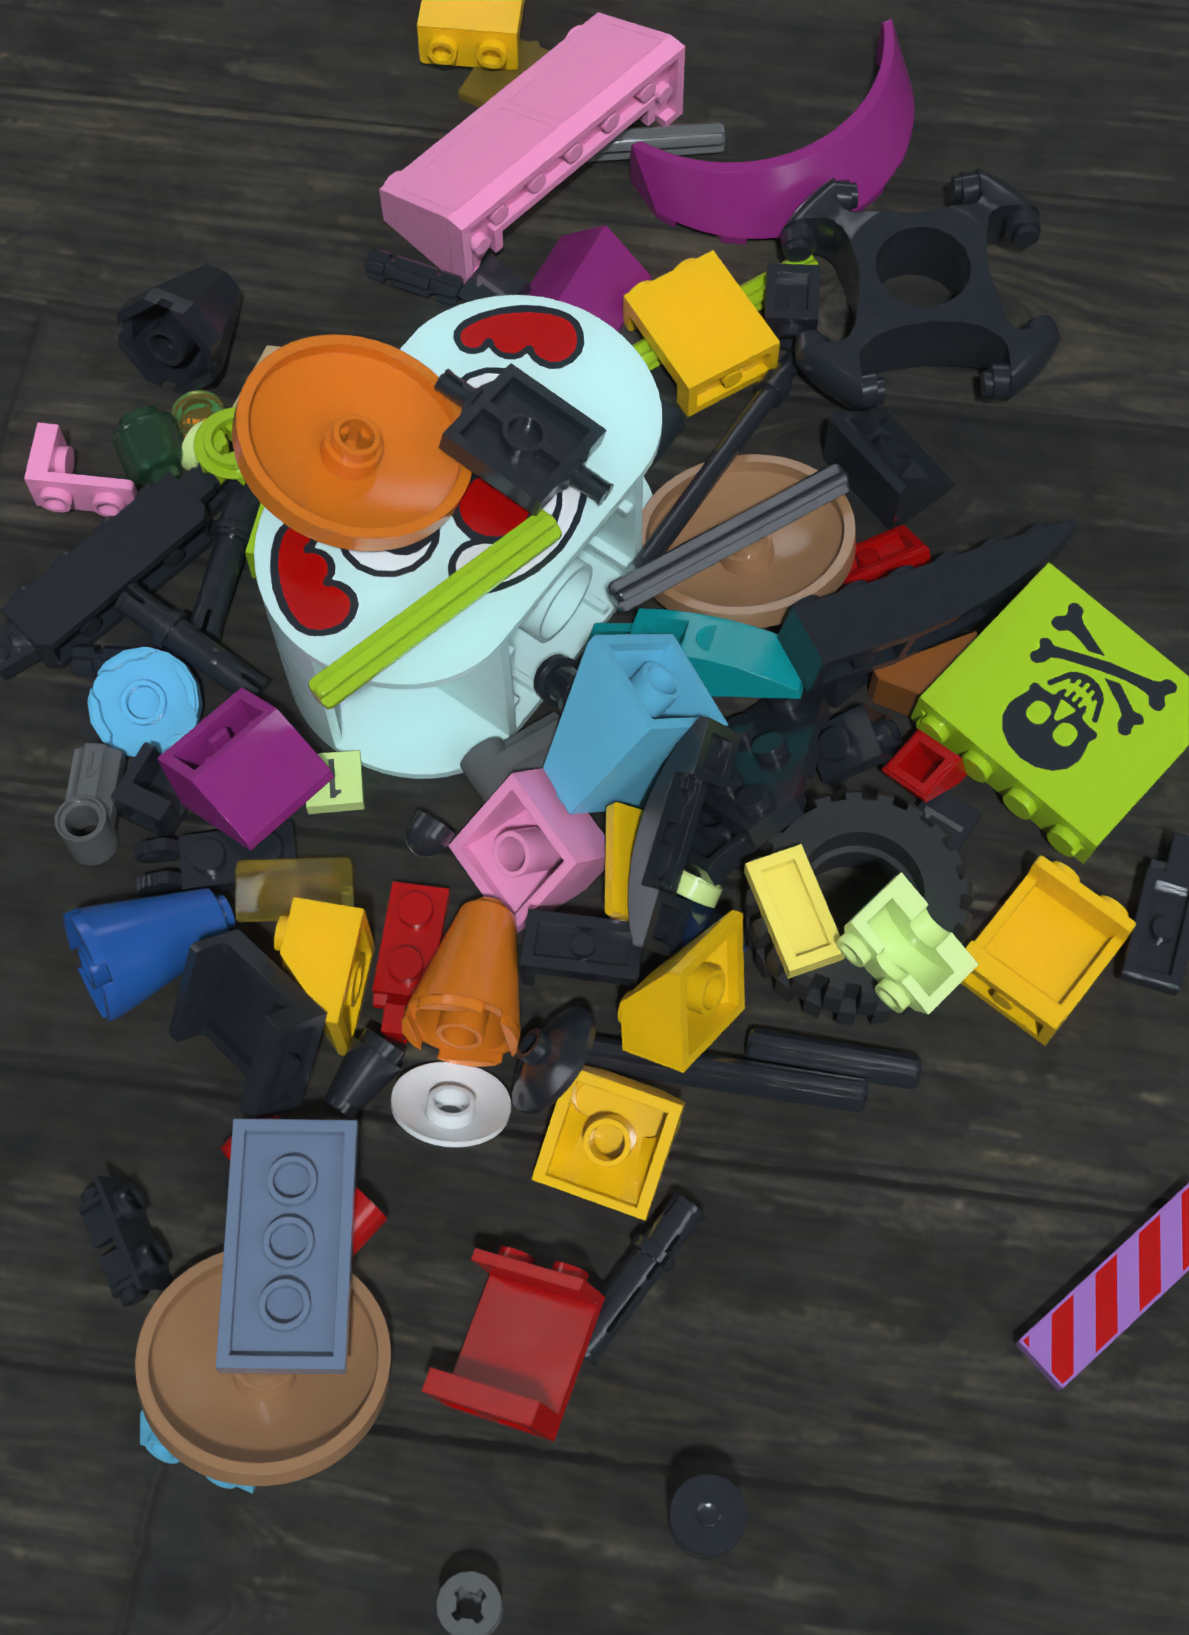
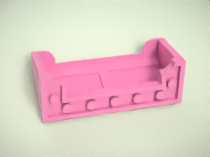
M599 12L596 13L583 25H577L572 28L562 42L406 168L391 174L379 189L384 221L442 271L445 270L460 275L465 284L480 266L481 260L489 248L496 253L503 248L502 231L633 122L639 119L649 126L656 120L664 126L671 124L683 114L685 46L670 34Z

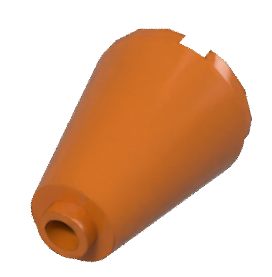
M478 898L461 906L404 1009L401 1020L402 1033L411 1045L421 1050L424 1041L438 1048L437 1059L444 1062L468 1067L495 1066L502 1063L503 1054L510 1051L513 1057L517 1053L521 1039L516 918L502 902L493 898Z

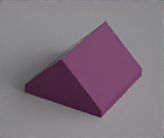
M604 225L561 236L530 283L531 291L527 295L550 298L581 308L600 318L620 333L624 327L623 295L629 293L638 283L651 280V275L614 233Z

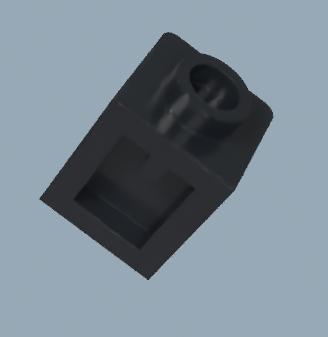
M767 263L764 321L780 341V349L789 350L793 347L797 335L801 332L808 330L817 331L820 265Z

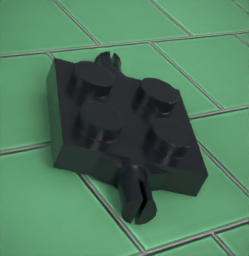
M512 363L495 380L485 383L476 389L455 375L449 368L440 375L434 390L440 392L462 408L460 416L442 434L438 448L534 516H537L557 493L566 490L570 486L578 489L599 506L610 495L614 484L609 483L585 466L588 458L602 444L607 431L604 427Z

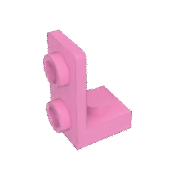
M37 423L24 477L37 506H42L47 510L59 513L68 512L70 509L94 511L101 516L109 517L115 516L135 499L138 492L134 482L131 480L72 474L74 469V451L72 447L67 446L59 425Z

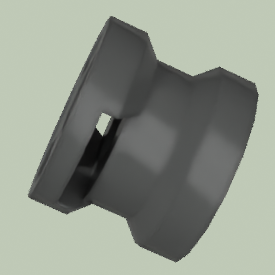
M474 1571L460 1572L449 1578L440 1589L436 1601L438 1618L442 1626L451 1635H491L499 1626L504 1612L503 1598L498 1587L486 1575Z

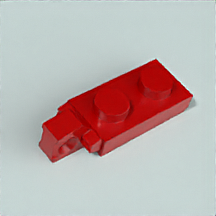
M392 882L372 988L374 994L373 1007L384 1009L381 1034H384V1039L388 1042L407 1044L408 1039L402 1033V1016L404 1009L444 938L451 897L450 889Z

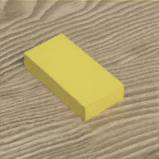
M802 844L745 863L744 873L788 979L845 959V956L836 944V941L840 938L839 932Z

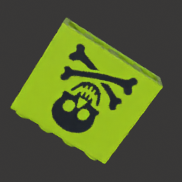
M1048 563L919 697L911 719L916 723L917 729H920L960 756L968 776L977 782H986L1002 795L1004 804L1013 814L1024 820L1030 819L1047 834L1050 844L1058 852L1067 857L1074 856L1084 864L1099 844L1189 746V676L1062 572Z

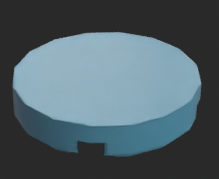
M140 647L123 650L103 664L97 673L98 677L94 681L93 688H90L87 702L91 724L104 743L115 750L122 751L125 756L135 758L145 742L156 746L160 755H162L199 724L203 703L198 681L186 664L170 653L160 651L159 649Z

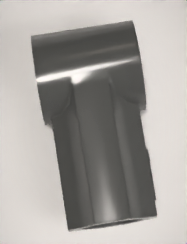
M555 711L504 741L497 737L488 739L472 748L463 757L460 767L484 803L490 799L511 773L543 768L561 716Z
M85 743L83 747L74 749L66 799L55 815V827L72 858L78 863L88 866L100 865L109 860L116 852L119 844L118 834L115 830L118 810L110 796L124 775L126 757L122 751L110 748L106 744ZM97 825V828L92 833L86 836H77L83 828Z

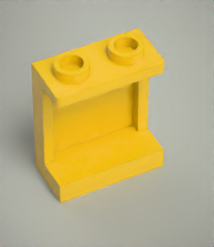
M422 0L417 22L420 61L426 64L517 70L519 65V35L525 0Z
M714 250L698 258L686 259L678 264L673 271L653 281H642L634 286L629 293L623 295L624 325L629 331L639 329L677 383V403L687 417L759 381L767 370L775 369L778 364L780 341Z
M1040 855L1032 864L1027 876L975 941L971 940L965 948L979 965L961 984L1046 1046L1126 942L1136 923L1128 917V912L1119 902L1109 896H1098L1080 883L1079 876L1069 866L1059 861L1051 862Z

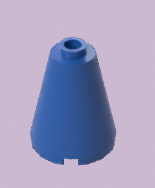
M208 888L80 907L63 914V924L70 949L74 950L77 948L82 965L78 968L82 981L99 1014L103 1018L107 1017V1022L122 1017L181 976L191 944L229 932L228 929L235 927L234 915L227 899L223 895L215 897Z

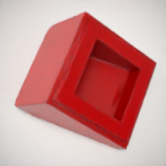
M920 729L882 768L883 774L925 803L956 786L967 776L962 758Z

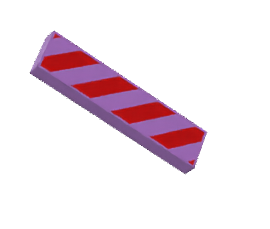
M1189 1183L1015 1343L1058 1392L1189 1271Z

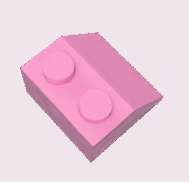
M543 768L511 773L448 845L482 895L499 900L514 914L517 933L526 927L528 909L552 912L586 890L605 869L606 836L589 813L571 815L568 813L564 804L557 797L556 790Z

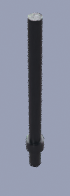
M794 346L787 351L776 368L767 370L756 384V395L634 558L633 563L636 568L668 551L772 407L780 406L791 392L793 387L791 381L800 370L795 363Z

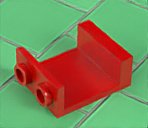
M501 1246L498 1254L475 1248L471 1260L490 1275L453 1374L430 1367L421 1392L448 1408L554 1442L605 1296L587 1282L589 1274L586 1271L573 1265L555 1261L550 1270L533 1265L535 1258L514 1248Z

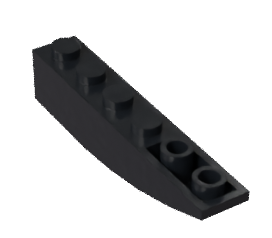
M1073 518L1050 525L1049 522H1042L1031 527L1024 534L1006 539L1004 536H997L986 541L979 548L965 553L953 550L941 555L933 563L917 568H914L912 565H905L894 570L887 577L867 583L866 580L852 582L838 593L822 598H819L818 595L804 597L789 609V615L778 633L777 639L808 693L891 666L913 654L940 645L987 618L1020 593L1048 563L1051 564L1059 556L1078 526Z

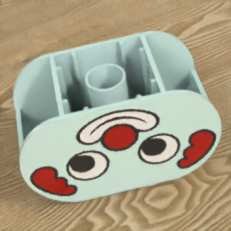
M504 295L460 304L442 312L419 327L400 350L419 360L438 377L449 368L455 375L475 389L495 380L510 363L524 371L607 430L602 444L588 458L585 466L609 483L614 484L610 495L599 506L595 501L573 486L557 493L542 510L551 514L557 521L562 531L560 540L333 709L327 710L314 698L308 687L311 678L533 514L472 472L470 482L458 507L445 524L426 538L397 549L355 551L333 547L298 533L276 518L266 508H264L260 517L254 548L255 572L295 703L312 730L326 744L337 752L360 750L362 766L397 777L414 779L448 777L463 773L460 767L461 760L478 744L495 737L501 738L504 741L516 734L543 702L534 690V676L538 667L549 657L559 654L577 660L585 649L594 623H607L618 609L609 596L608 585L611 581L636 569L633 560L642 549V511L653 496L644 475L657 454L661 440L662 405L659 391L650 370L639 353L613 327L581 308L550 298L529 295Z

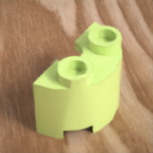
M902 872L896 875L844 926L845 933L836 941V944L841 953L852 964L860 968L864 966L877 980L878 984L875 986V991L889 1008L897 1013H902L909 1006L915 1011L929 1015L979 964L952 932L946 931L931 918L926 909L929 904Z

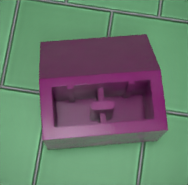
M242 687L157 758L181 804L250 851L334 778L331 769L277 708Z

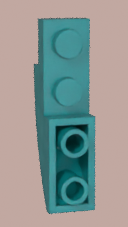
M639 608L634 623H594L588 638L589 641L594 635L673 634L707 691L714 697L801 699L804 689L803 683L777 639L778 634L725 618L675 610Z

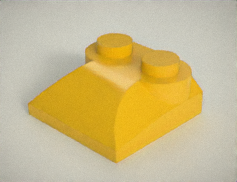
M584 1065L572 1085L556 1102L531 1180L646 1220L674 1137L680 1128L681 1116L686 1102L650 1085L604 1069Z

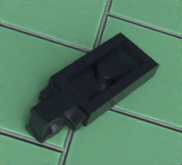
M1177 832L1174 833L1172 841L1167 843L1163 861L1152 858L1143 874L1132 919L1136 926L1127 939L1118 980L1176 996L1180 991L1189 956V836Z

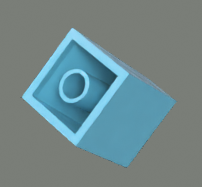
M673 634L594 635L587 643L543 769L554 786L557 797L564 804L570 815L606 811L608 805L615 802L634 808H645L665 763L682 737L697 719L702 716L709 717L725 726H728V723Z

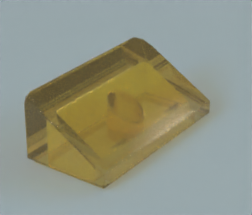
M340 857L238 861L236 864V921H278L281 915L289 916L293 897L354 907L351 859Z

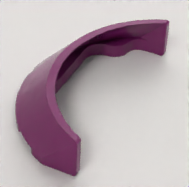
M892 19L881 23L876 62L880 69L869 93L859 107L841 125L812 144L784 155L746 162H711L691 159L668 153L642 141L631 145L630 180L654 216L676 228L677 222L698 231L714 234L720 242L746 245L747 239L777 238L781 243L780 233L794 210L810 193L832 177L835 180L849 179L850 182H856L858 186V207L851 209V211L865 210L884 192L885 184L895 173L898 166L901 167L907 154L914 124L915 109L912 84Z

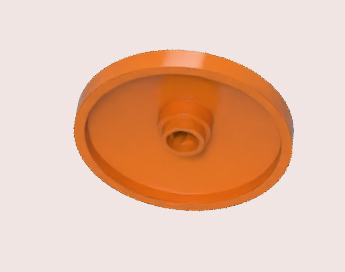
M336 334L318 335L303 338L276 349L254 368L242 387L232 424V443L238 467L252 493L268 511L285 525L308 538L333 547L355 551L392 550L408 546L433 534L452 516L466 491L472 471L438 448L442 434L460 416L462 408L440 392L434 390L439 377L409 354L388 344L364 337Z

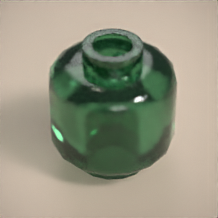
M156 406L141 407L122 416L118 421L119 428L113 434L112 444L126 478L133 481L136 485H147L151 482H157L166 473L170 472L179 479L181 477L180 472L184 470L181 464L183 461L182 443L185 436L178 419L169 412L159 411Z

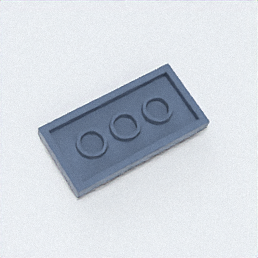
M233 1119L216 1370L218 1373L347 1374L359 1128L357 1120Z

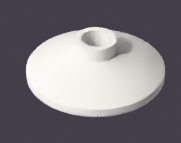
M434 1062L415 1067L399 1078L392 1090L391 1110L398 1124L406 1132L419 1140L444 1147H468L494 1138L505 1128L510 1118L511 1099L507 1089L496 1077L478 1067H468L448 1062Z

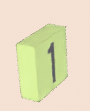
M360 750L319 753L318 756L331 769L334 778L306 802L308 814L365 809L363 767Z

